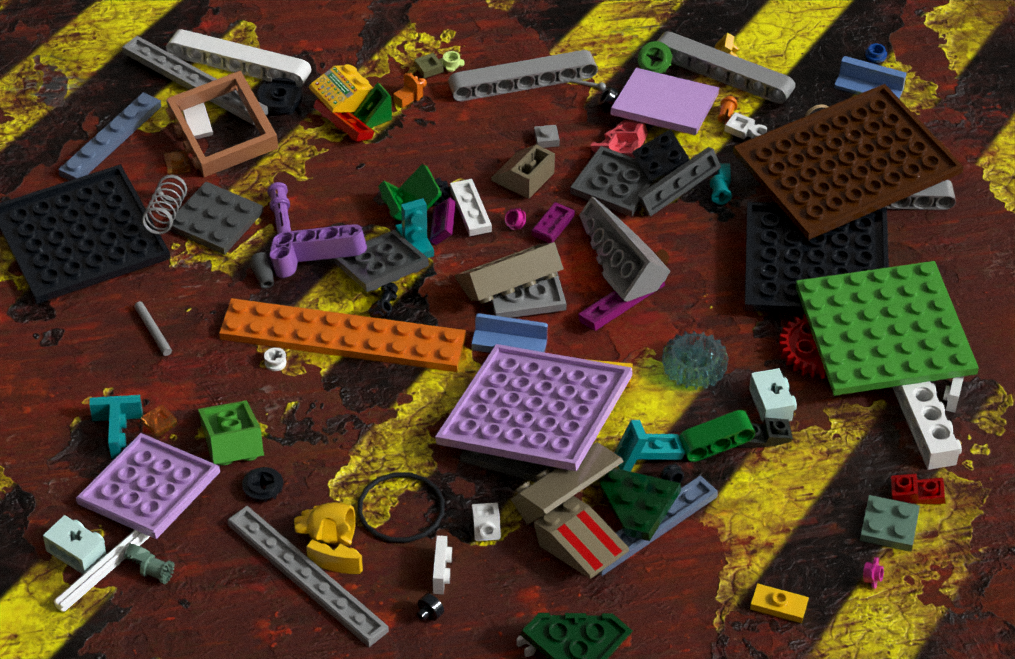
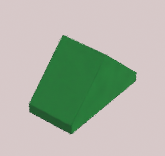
M377 82L353 115L369 128L392 120L391 96Z

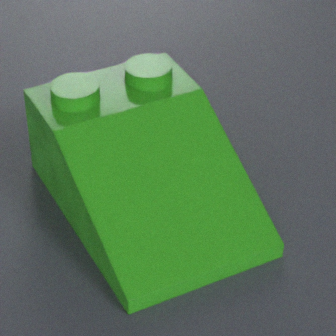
M247 400L198 409L213 464L228 465L232 461L242 459L250 461L258 456H264L261 427Z

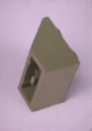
M533 145L520 150L491 177V181L529 199L554 174L555 153L539 145Z

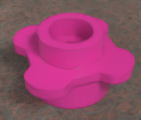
M875 557L873 562H866L863 570L864 582L872 583V589H876L877 582H881L884 576V567L879 566L878 557Z

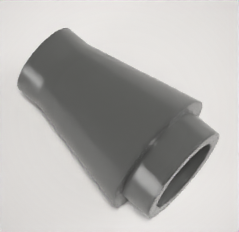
M265 252L254 254L249 264L251 270L259 281L261 288L272 287L274 280L271 258Z

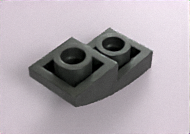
M765 417L762 424L751 423L755 430V436L751 441L739 445V447L760 448L791 442L793 438L789 419Z

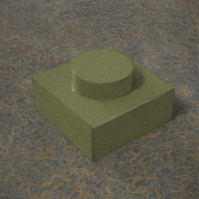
M434 53L414 59V66L423 78L443 72V64Z

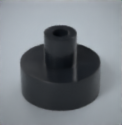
M611 86L607 87L601 93L598 105L605 110L609 109L616 101L618 91Z
M426 593L417 602L420 610L416 613V616L421 621H424L426 618L436 621L444 614L443 605L430 593Z

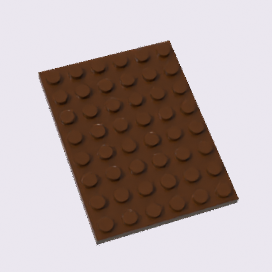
M886 84L733 147L734 155L808 240L963 173V165Z

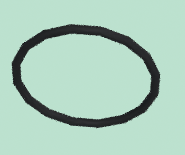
M393 472L376 478L364 488L358 499L357 515L363 527L375 537L389 542L409 543L426 537L438 527L444 516L445 500L439 488L426 477L411 472ZM394 477L413 478L424 482L435 491L440 501L439 514L434 524L420 534L410 537H390L378 533L365 520L362 513L363 500L368 491L379 482Z

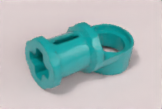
M720 163L721 168L718 169V175L712 177L709 182L710 187L713 189L711 194L712 201L719 205L726 204L732 198L731 191L728 189L731 183L730 163Z

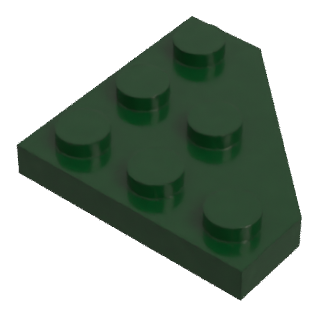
M617 468L606 473L600 482L601 492L609 501L610 508L616 519H619L625 535L647 541L651 540L681 492L680 483Z
M538 613L525 626L520 635L547 659H609L627 640L633 630L613 613H602L601 616L587 615L586 613H565L564 615Z

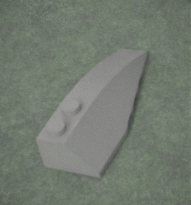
M591 197L579 216L586 233L592 239L590 243L592 249L596 250L598 254L596 259L598 264L602 265L604 269L602 272L604 278L626 302L657 291L666 280L670 270L625 223L596 198Z

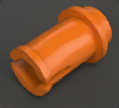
M726 96L720 102L721 110L718 115L720 123L726 117L724 122L726 124L738 107L737 100L732 96Z

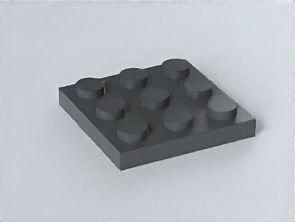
M600 146L570 187V194L588 201L591 197H594L606 208L632 217L641 204L638 195L656 182L650 183L635 158Z
M205 182L178 210L169 231L225 255L264 212L263 205Z
M395 230L366 241L367 250L361 255L334 258V263L366 292L377 290L385 284L398 281L406 275L419 272L421 269L429 266L428 258Z

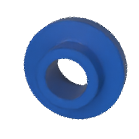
M874 43L867 48L865 56L869 61L879 63L886 60L887 52L883 45Z

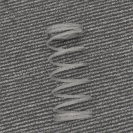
M166 175L160 179L142 217L144 227L151 233L164 234L170 230L187 193V186L183 179L175 175ZM167 178L177 179L183 184L185 191L175 183H162V181ZM166 184L175 185L181 190L182 196L180 197L172 189H161V186ZM162 191H172L179 198H172L165 195ZM160 197L163 201H157V198ZM157 203L161 208L154 207V204ZM159 203L166 204L170 206L171 209L164 208ZM151 211H155L163 217H168L169 221L162 222L157 220ZM149 212L155 221L162 224L169 223V226L166 228L155 227L148 220L147 213ZM145 217L149 225H151L153 228L164 231H155L149 228L145 222Z

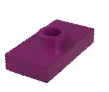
M451 198L446 199L433 209L430 241L435 245L452 235L455 201Z
M554 202L532 229V236L547 243L554 242L575 216V210Z

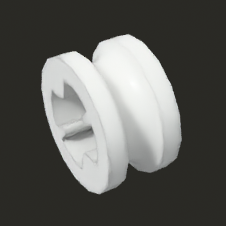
M270 348L264 354L265 366L268 370L279 371L286 366V353L283 349Z

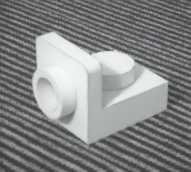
M498 503L472 504L475 540H499L501 532Z

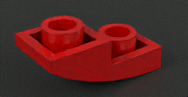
M917 474L891 476L893 499L915 504H946L943 478L918 480Z

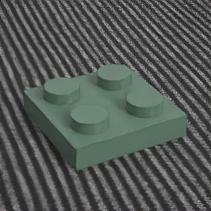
M869 495L860 541L911 552L920 505Z

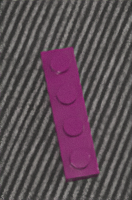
M665 281L662 283L660 288L665 286ZM613 291L579 313V322L596 331L654 292L626 302L616 291Z

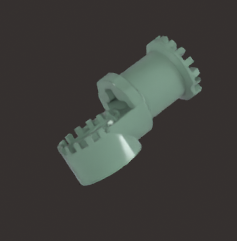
M132 543L128 544L123 557L129 561L132 559L131 562L135 560L136 564L139 563L141 565L140 575L145 577L148 575L159 579L160 583L163 584L170 581L172 577L170 574L174 573V562H164L155 558V555L145 548Z

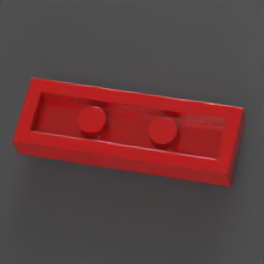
M320 99L315 101L314 108L321 113V116L329 119L335 124L336 128L347 133L350 139L357 142L372 139L375 131L350 112H331Z

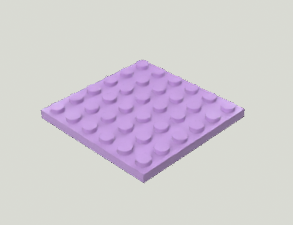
M496 344L435 436L436 443L448 447L577 471L631 379L632 368Z

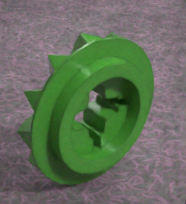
M653 41L642 47L638 55V63L641 69L662 73L666 72V69L671 66L673 56L666 44ZM659 53L658 57L662 60V62L656 61L655 64L652 65L653 61L648 56L655 57Z

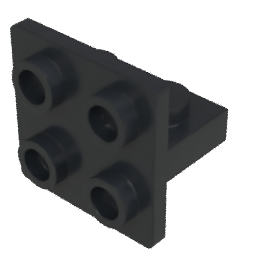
M671 130L664 132L632 152L650 183H654L667 176L690 160Z

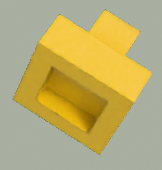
M728 32L715 44V49L736 57L735 53L739 50L733 44L734 36Z

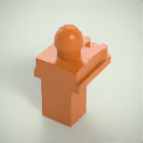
M411 72L405 73L404 87L393 93V102L403 108L414 100L419 101L423 97V88L427 84L426 79H418Z

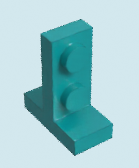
M422 198L401 204L402 224L396 225V232L427 258L433 257L434 249L427 238L426 202Z
M140 395L90 398L92 421L109 420L108 444L111 459H115L122 452V448H126V434L122 433V429L127 428V419L143 418Z
M640 420L630 421L614 452L624 461L618 465L619 469L630 472L637 459L682 460L685 455L678 434H646Z

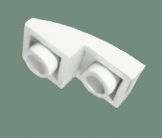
M204 103L183 110L184 118L195 139L213 135Z

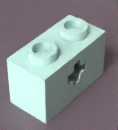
M780 368L751 373L749 390L762 423L765 417L789 419V421H792L793 412L797 409L795 397L790 395L788 380L786 377L783 378Z
M65 515L43 535L46 551L82 574L86 573L106 555L105 541L99 533H92L81 522L72 520Z

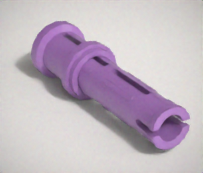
M281 182L273 183L268 186L267 193L271 197L269 205L270 209L274 212L277 233L279 234L291 231L288 215L290 201L286 196L288 193L286 184Z

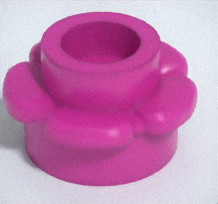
M520 208L510 209L505 215V223L511 230L521 229L526 222V214Z

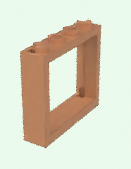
M241 70L167 98L168 108L165 111L168 114L169 121H174V129L177 136L183 138V146L186 153H191L193 156L191 158L193 166L201 171L203 177L278 149L277 134ZM236 90L261 136L205 157L181 111Z

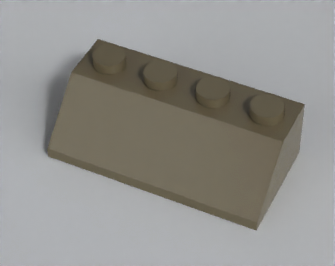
M555 242L538 244L456 274L455 278L471 301H480V304L494 300L493 295L501 293L504 296L515 292L514 287L522 285L523 288L535 285V280L543 277L544 280L557 276L556 272L564 268Z
M596 442L590 447L577 471L556 468L550 472L547 468L535 476L538 481L531 485L528 481L515 489L518 494L511 498V501L528 525L624 461L620 456Z

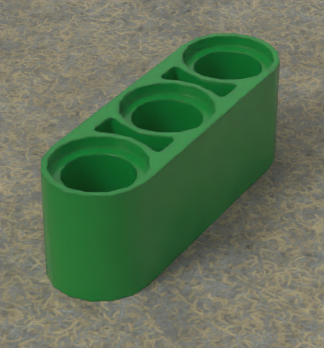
M737 410L689 428L680 434L679 439L687 459L691 462H696L751 441L755 436V430L747 413L743 410Z

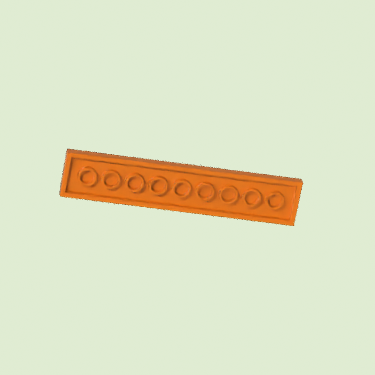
M231 298L219 335L220 340L457 372L466 338V330Z

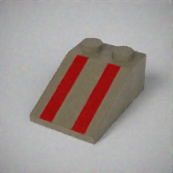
M574 496L534 522L539 546L590 579L629 552V547L589 505Z

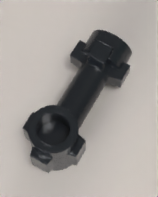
M390 282L381 287V299L374 302L369 308L370 317L384 319L390 315V312H392L390 300L394 301L398 296L396 294L398 287L395 283Z

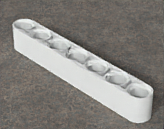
M183 29L177 30L166 45L167 52L179 59L231 72L241 70L243 75L270 82L274 78H288L295 81L297 87H302L312 70L308 62L299 58Z

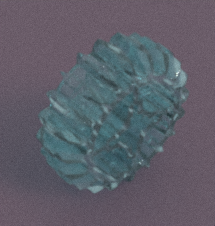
M695 330L692 334L684 331L682 336L676 334L674 339H669L663 350L662 363L669 379L676 380L677 385L683 383L686 389L689 386H694L696 390L699 386L706 389L708 384L715 386L717 380L722 379L723 374L727 371L728 354L726 353V347L722 346L721 340H714L713 335L706 336L704 331L701 334H696Z

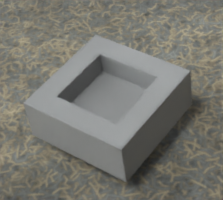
M556 125L534 127L537 145L543 148L559 146L560 139Z

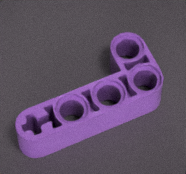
M357 224L287 231L279 233L274 237L270 258L276 276L285 278L295 273L298 262L361 255L367 250V244L362 227Z

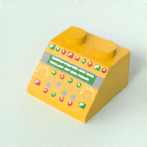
M349 64L333 66L309 85V89L331 112H355L373 89L369 81L362 77L354 66Z

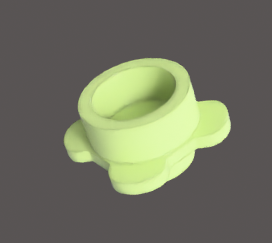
M448 51L444 53L443 58L439 59L448 72H453L458 67L464 66V60L460 59L459 53L455 51Z

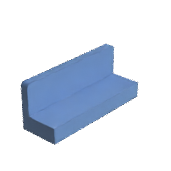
M843 56L840 73L834 88L859 95L886 84L900 99L904 90L907 73Z
M477 313L472 350L491 353L495 345L499 344L545 352L548 324Z

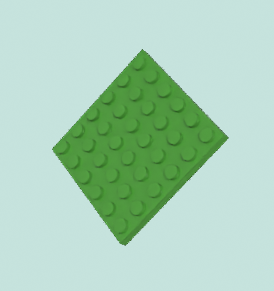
M935 261L796 281V290L834 396L978 374L979 367Z

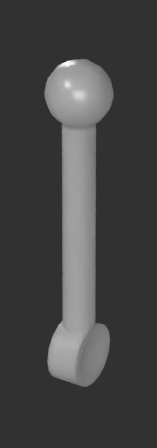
M572 78L563 80L566 83L571 82L595 87L600 91L606 89V85L603 82L597 84Z

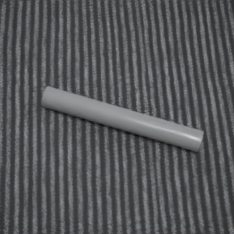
M137 302L134 307L164 356L170 355L172 349L143 302Z

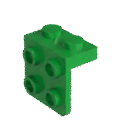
M423 164L417 168L400 188L386 181H383L378 186L382 194V200L390 209V215L397 221H402L401 204L423 198L428 210L441 196V190L429 168Z

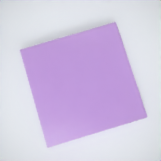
M636 68L611 107V115L696 135L719 94V87Z
M140 433L76 497L78 505L157 539L220 473V468L216 464Z

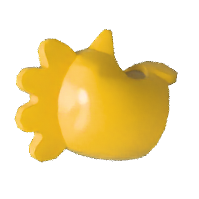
M332 502L314 506L311 510H304L301 516L294 518L295 532L309 534L315 541L335 545L341 543L342 545L350 546L355 531L354 508L345 503Z

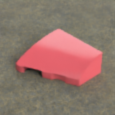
M623 120L617 124L616 128L604 134L605 140L601 143L593 142L590 147L592 151L597 152L600 146L635 158L632 152L641 147L648 136L646 125L634 120Z

